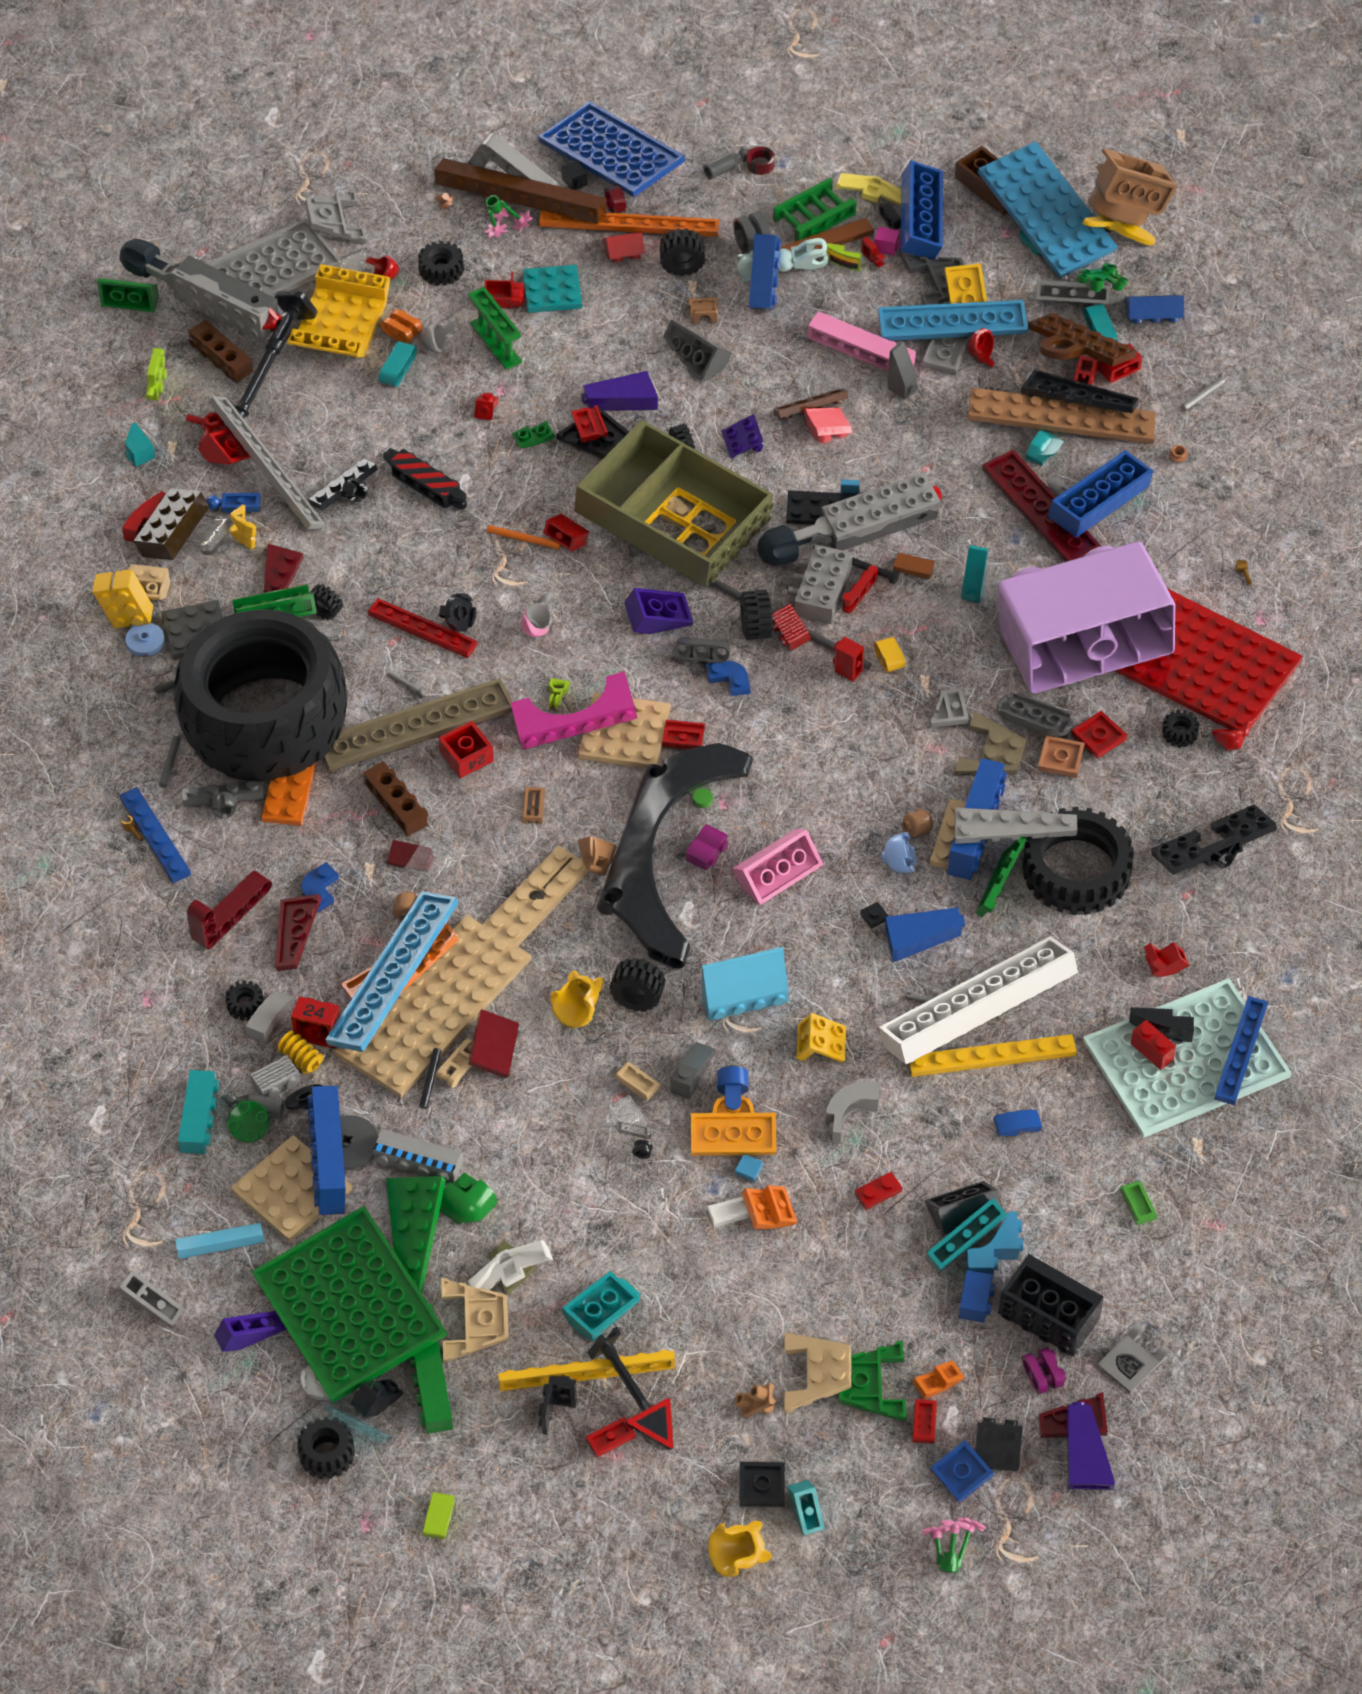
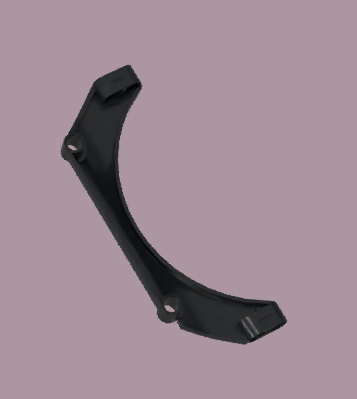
M715 743L669 756L665 759L663 766L657 764L649 765L641 779L597 903L598 911L603 915L614 913L633 931L648 951V956L651 959L676 969L684 967L690 945L667 914L655 886L652 852L657 829L671 807L691 791L708 783L723 779L748 777L753 757L746 752L728 745Z

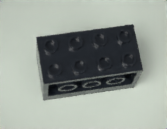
M1028 1254L1001 1291L998 1314L1005 1320L1016 1323L1024 1331L1037 1335L1043 1342L1056 1346L1062 1353H1068L1074 1357L1101 1318L1104 1296Z

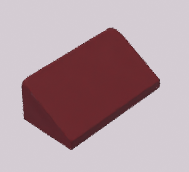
M393 840L387 864L426 872L432 857L431 848Z

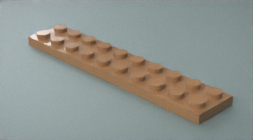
M971 387L968 420L1153 444L1156 412L1135 409L1133 413H1124L1049 398L1030 397L1026 394Z

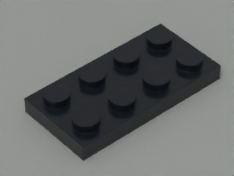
M788 490L786 523L814 525L817 519L820 518L821 507L859 494Z

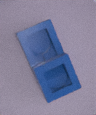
M1037 1110L1012 1111L993 1117L998 1136H1017L1020 1131L1039 1132L1042 1129Z

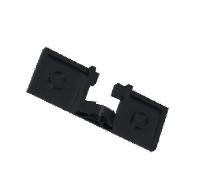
M1253 804L1211 823V830L1219 834L1223 840L1201 848L1196 844L1201 841V834L1193 830L1151 848V853L1172 875L1202 862L1208 866L1215 864L1220 868H1226L1230 866L1236 855L1243 851V844L1277 830V826L1270 817ZM1227 854L1226 858L1220 862V858Z

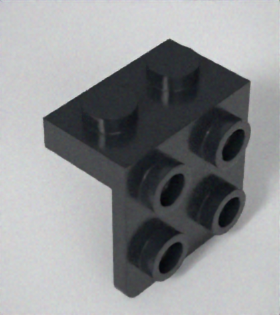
M550 1376L548 1384H544L542 1393L544 1401L540 1403L538 1416L540 1417L539 1427H542V1434L547 1435L554 1405L576 1408L577 1383L576 1380L568 1376Z
M982 1417V1421L977 1420L975 1452L990 1469L1017 1471L1020 1464L1023 1426L1018 1424V1420L1005 1419V1423L996 1422V1418Z

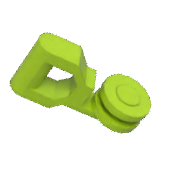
M550 679L549 691L552 694L549 699V709H552L554 706V710H557L560 707L563 695L568 694L571 681Z

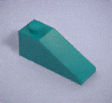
M969 545L961 599L980 603L985 588L988 548Z

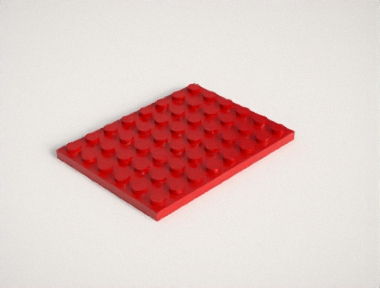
M1168 589L1175 602L1174 652L1114 671L1227 729H1241L1248 718L1253 719V726L1300 664L1303 656Z

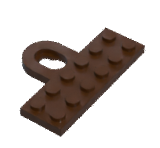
M1049 313L1046 316L1038 317L1028 322L1029 330L1047 337L1040 343V353L1052 359L1067 360L1086 354L1110 366H1115L1136 357L1137 350L1130 348L1129 345L1118 343L1113 338H1107L1101 335L1100 332L1091 331L1086 326L1077 325L1070 319L1059 317L1056 313ZM1057 346H1067L1068 348H1065V349H1056L1055 347H1057Z

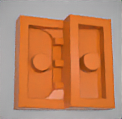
M767 1185L764 1190L746 1188L742 1192L754 1229L782 1228L797 1223L785 1187Z

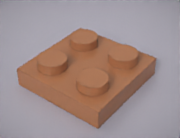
M1046 735L1038 771L1077 778L1085 743Z

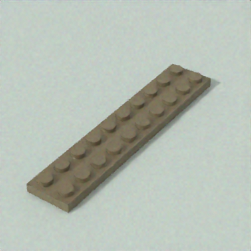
M501 678L344 728L339 738L334 741L330 751L323 758L329 771H333L447 734L470 721L477 724L513 712L510 703L512 700Z

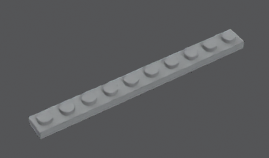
M212 397L209 403L214 408V411L221 417L224 424L228 426L234 437L242 444L244 450L249 453L263 474L273 484V487L283 497V500L287 502L293 513L303 523V526L307 530L322 529L325 523L227 397Z

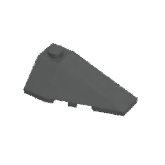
M674 320L670 321L664 334V338L671 348L680 356L681 362L687 366L688 372L703 382L724 370L732 354L722 346Z

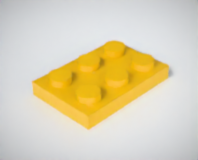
M981 263L945 267L944 271L950 304L987 302Z

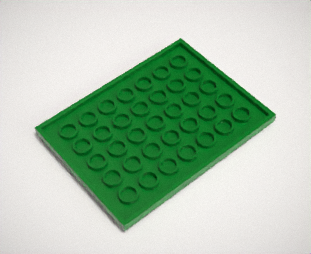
M365 1206L360 1207L251 1271L332 1404L360 1388L363 1383L372 1381L447 1336L446 1330Z

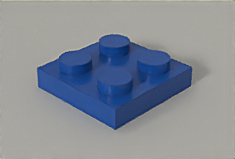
M966 1440L930 1467L935 1476L959 1503L994 1476L993 1471Z

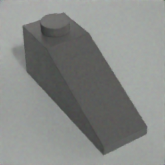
M901 340L890 350L888 389L906 399L917 390V375L905 342Z
M695 1042L679 1062L671 1077V1093L691 1099L715 1052V1048Z

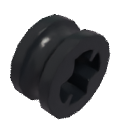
M636 1140L632 1153L638 1158L648 1159L651 1156L653 1145L646 1140Z

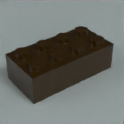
M169 489L134 539L142 557L174 560L210 508L201 491Z

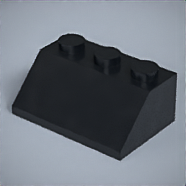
M985 1181L925 1200V1204L937 1229L945 1234H950L992 1198L1002 1208L998 1189Z

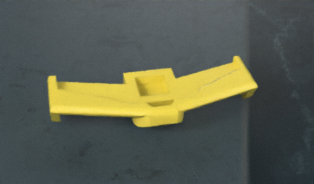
M848 173L840 174L835 190L840 188L862 191V199L878 203L881 196L901 206V189L882 180V178Z

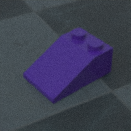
M633 588L624 601L634 633L654 634L694 624L684 593Z

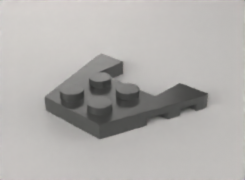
M911 256L904 257V263L908 272L927 269L937 290L921 294L923 305L942 304L949 300L944 269L945 267L964 265L962 258L938 257V260L921 256L920 259H911Z

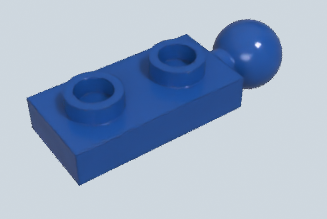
M222 493V499L211 495L207 497L206 502L210 507L209 510H217L221 507L222 512H233L244 504L246 506L245 512H260L261 494Z

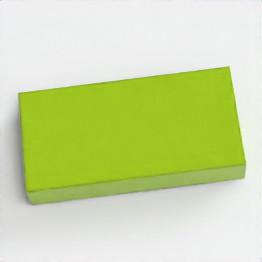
M436 1492L432 1493L423 1536L446 1539L455 1496Z

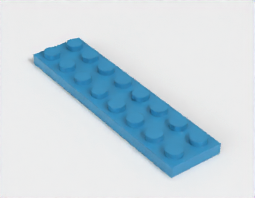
M1024 300L878 307L881 337L889 341L971 337L973 333L981 328L990 330L992 335L1028 333Z

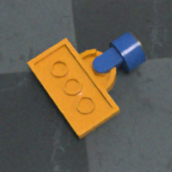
M729 1065L720 1068L717 1071V1091L724 1094V1096L716 1100L712 1113H691V1156L776 1155V1113H754L753 1104L750 1099L741 1095L749 1090L748 1070L744 1067Z

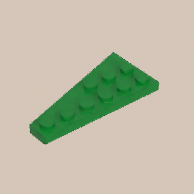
M443 1176L386 1178L393 1249L420 1292L423 1293L446 1179Z

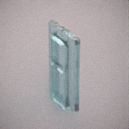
M324 1406V1409L330 1412L328 1416L331 1418H337L339 1422L343 1421L347 1426L381 1443L386 1444L393 1437L335 1407Z

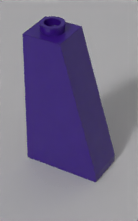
M648 371L583 385L581 399L583 404H586L590 409L595 408V405H597L604 411L658 410V396Z
M1073 1402L1072 1405H1068L1066 1410L1068 1489L1113 1490L1115 1479L1091 1405H1085V1402Z

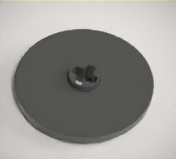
M354 1115L340 1116L344 1170L356 1169L373 1159V1148L379 1137L378 1132L372 1123L362 1117Z

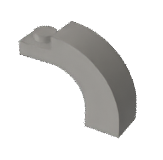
M864 1081L845 1086L832 1097L827 1107L825 1125H829L828 1135H832V1143L841 1144L842 1125L849 1114L859 1110L878 1111L880 1082Z

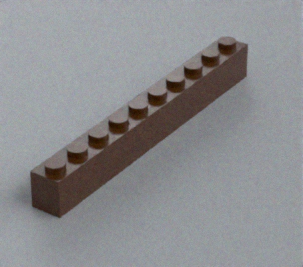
M443 158L434 169L435 184L486 197L496 195L500 200L598 224L606 214L605 197Z

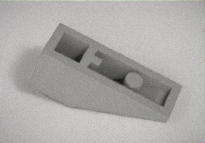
M131 1270L116 1289L117 1292L171 1327L185 1310L184 1307L134 1270Z

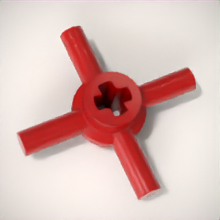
M215 412L208 413L204 418L191 414L186 416V421L202 425V429L205 431L199 445H201L208 434L228 429V426L224 424V421Z

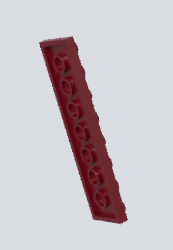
M1014 450L982 465V470L1065 562L1084 557L1089 551L1101 547L1088 531H1085L1076 538L1048 517L1051 502L1056 498L1055 494Z

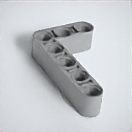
M494 133L488 134L467 163L484 168L491 160L508 174L558 186V183Z

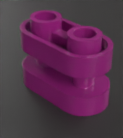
M1045 1347L1037 1351V1358L1032 1353L1021 1357L1023 1368L1038 1395L1048 1392V1384H1051L1054 1389L1064 1386L1066 1374L1057 1365V1358L1053 1350ZM1039 1366H1042L1046 1376H1044Z

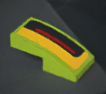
M827 243L826 253L829 261L847 269L860 271L862 253L845 251L844 245Z

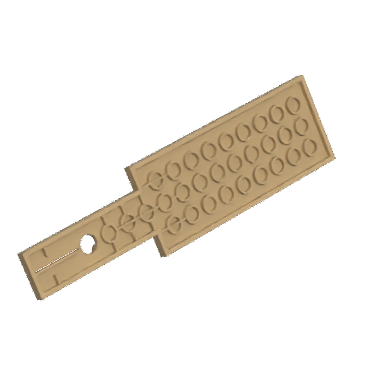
M558 845L484 924L466 915L453 929L459 940L400 994L364 1052L339 1048L336 1051V1056L402 1098L428 1071L433 1048L441 1049V1057L478 1017L479 1011L481 1009L485 1010L531 961V955L518 946L589 872L585 869L583 860ZM539 890L545 894V897L542 900L536 899L533 901L529 898L531 892Z

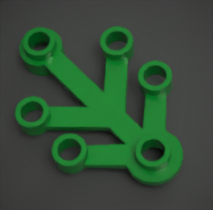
M1107 263L1103 264L1100 269H1083L1082 273L1077 276V282L1087 283L1088 279H1090V290L1095 292L1101 291L1105 281L1112 284L1113 290L1122 291L1123 286H1127L1128 281L1127 278L1118 274L1116 265Z

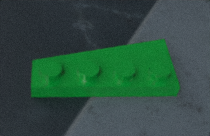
M1020 837L1019 840H1015L1002 852L975 914L983 917L987 912L991 913L996 906L995 900L1001 894L1002 886L1010 875V871L1027 841L1026 838Z

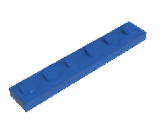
M138 787L120 794V801L129 815L132 816L134 823L172 883L191 876L190 869Z
M1248 996L1214 1100L1235 1106L1268 1007V1001Z

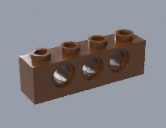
M207 320L188 330L190 345L198 349L203 357L208 358L216 368H220L226 377L231 378L237 383L253 372L252 359Z
M383 761L363 772L366 787L407 837L428 826V812L426 808L418 804L413 793L408 792L405 783L396 777L392 767H388Z

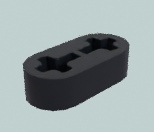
M889 201L880 203L878 206L879 212L888 227L894 230L901 228L900 216Z

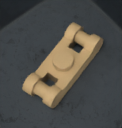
M468 1038L465 1039L438 1069L435 1077L440 1081H446L448 1086L455 1088L462 1076L471 1067V1065H468L470 1055L466 1052H471L473 1041ZM450 1070L454 1071L452 1075L448 1073Z

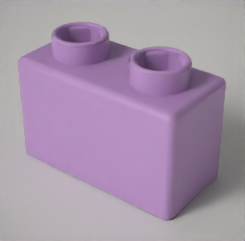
M1133 542L1116 548L1112 546L1097 547L1089 551L1084 557L1047 568H1024L1016 572L1009 579L998 583L999 631L1031 694L1172 654L1175 650V602L1141 542Z

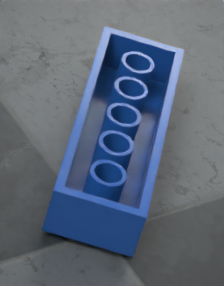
M910 160L902 173L901 251L918 257L935 259L943 248V171Z
M1124 450L1053 499L1048 517L1077 538L1148 488L1153 470Z
M981 758L965 808L999 810L1001 802L999 798L1004 795L1007 772H1004V763ZM954 837L949 854L948 875L971 880L973 873L978 872L979 858L983 857L985 851L984 843L988 842L989 839H983L976 843L955 844Z
M338 1085L313 1086L312 1095H308V1121L310 1124L309 1138H311L312 1180L315 1193L314 1207H318L319 1215L345 1214L346 1185Z

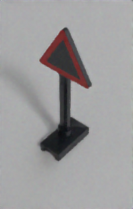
M616 1326L607 1338L603 1334L598 1336L587 1353L592 1360L604 1354L640 1407L642 1412L628 1419L626 1425L665 1448L672 1450L674 1445L671 1401L667 1398L654 1406L649 1405L617 1355L618 1352L614 1344L621 1335V1332Z

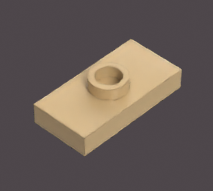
M627 1062L615 1074V1079L646 1101L661 1088L659 1082L630 1062Z

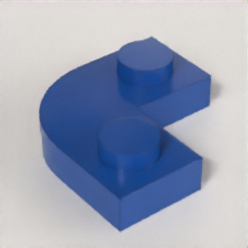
M734 661L706 663L709 683L728 681L731 696L750 694L748 674L741 664Z
M327 862L309 872L302 881L303 896L315 894L321 896L322 899L317 911L318 913L334 903V897L325 888L339 879L337 872Z

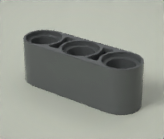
M690 637L677 639L673 649L674 655L679 659L718 663L727 661L731 652V646L726 641ZM685 645L688 650L680 651L678 646ZM705 647L707 652L700 653L697 648ZM717 649H724L726 651V654H718Z

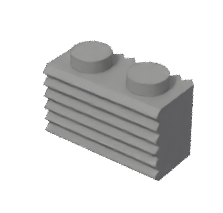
M287 1055L250 1074L251 1084L258 1094L273 1098L277 1097L285 1089L294 1088L300 1082L299 1071Z

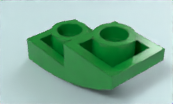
M547 421L531 429L527 425L512 433L520 448L536 446L555 438V434Z

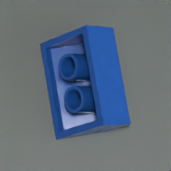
M1182 295L1125 296L1127 319H1132V323H1142L1143 319H1150V322H1161V318H1168V322H1179V318H1184V296Z

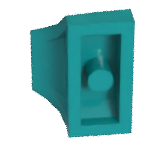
M1040 430L1030 443L1025 459L1043 466L1048 457L1056 455L1064 441L1044 430Z

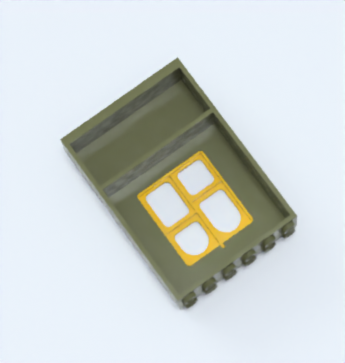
M641 420L577 485L574 512L702 586L707 587L711 582L716 581L721 571L727 569L732 559L735 560L738 557L740 550L749 545L752 537H756L761 528L770 522L772 517L770 513L774 503L772 502L773 494L646 421ZM673 496H681L695 505L685 517H680L666 508L669 505L667 502ZM702 510H705L725 522L726 530L721 534H711L694 525L691 521ZM658 515H664L685 527V530L675 540L650 524ZM695 533L708 542L709 548L703 553H698L683 543L691 534Z

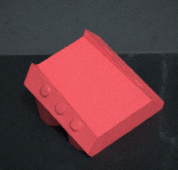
M839 407L804 409L806 425L814 439H817L818 442L827 443L833 436L843 438L848 434H852L851 427Z

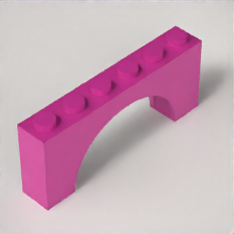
M625 671L606 676V687L601 697L588 708L576 713L566 715L545 713L532 704L530 697L510 702L523 750L637 719Z

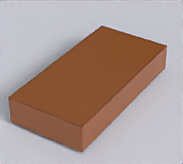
M898 552L893 570L930 579L935 561Z

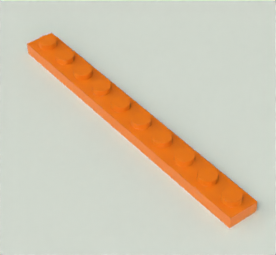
M541 210L539 227L669 234L671 230L676 231L678 228L680 230L687 228L689 231L694 230L695 233H699L701 236L718 237L719 219L606 213L600 222L595 224Z

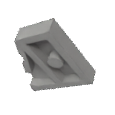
M962 688L942 690L935 714L931 720V728L968 724L969 717Z

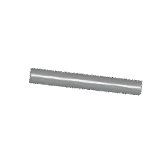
M1222 377L1182 404V410L1186 411L1224 385L1225 380Z

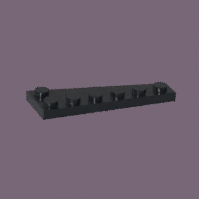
M1034 370L1021 387V393L1030 397L1049 398L1124 413H1133L1139 404V398L1039 370Z

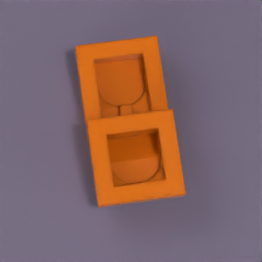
M952 1360L935 1366L933 1372L915 1377L912 1383L925 1400L958 1384L964 1379V1376Z

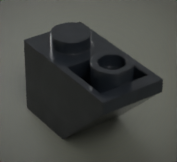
M390 1379L365 1382L350 1404L364 1418L378 1416L403 1395V1392L398 1388L397 1383Z

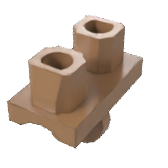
M771 1383L764 1386L756 1384L751 1387L750 1393H738L736 1395V1406L742 1409V1416L748 1418L758 1412L764 1414L772 1412L775 1399L772 1397L774 1385Z

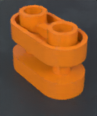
M395 309L390 314V318L387 317L380 324L381 329L386 335L408 344L414 339V336H417L423 330L422 322L418 318H414L400 309Z

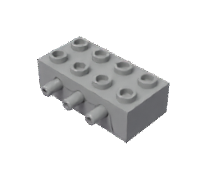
M815 545L810 561L805 559L799 560L798 566L807 569L805 575L794 573L793 580L802 582L799 589L793 587L788 589L789 595L796 596L794 610L799 617L832 624L852 569L853 553Z

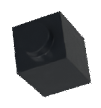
M578 160L561 166L562 180L569 189L577 190L587 186V172Z

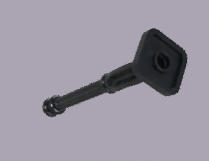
M278 291L274 296L277 299L278 306L283 311L282 319L278 321L268 344L265 346L266 352L239 404L234 406L243 419L249 416L248 410L275 357L280 354L295 322L297 320L314 319L318 314L317 309L301 291Z

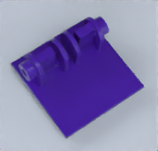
M754 414L721 430L731 459L751 448L755 452L762 451V442L764 440Z

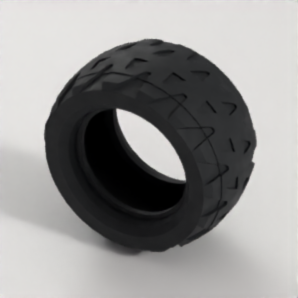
M262 609L243 611L224 617L206 627L189 642L183 658L179 659L177 665L174 700L181 730L189 745L211 769L215 768L228 777L239 780L270 781L304 771L321 760L330 751L331 746L339 738L343 729L347 709V687L340 659L325 634L318 631L313 623L302 617L283 611ZM282 678L297 682L303 686L300 693L292 700L280 707L264 712H235L219 705L222 698L231 690L257 679Z

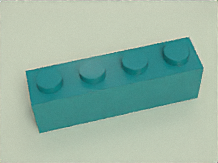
M189 1071L178 1137L180 1153L205 1154L206 1147L210 1146L211 1133H209V1128H213L214 1125L212 1110H216L217 1106L215 1092H219L220 1081L216 1080L215 1071Z
M992 1198L930 1249L925 1257L940 1273L1006 1218L1007 1213Z

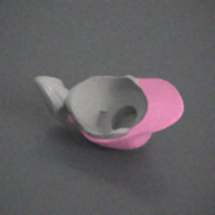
M550 591L542 595L536 603L530 605L523 613L521 628L530 637L543 636L549 629L551 615L547 606L552 597Z

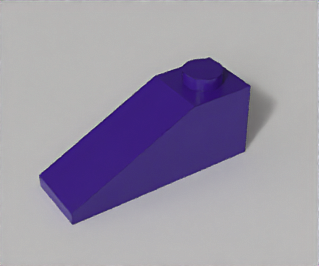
M270 1311L224 1318L217 1328L214 1337L222 1352L244 1349L283 1332L286 1328L277 1313Z

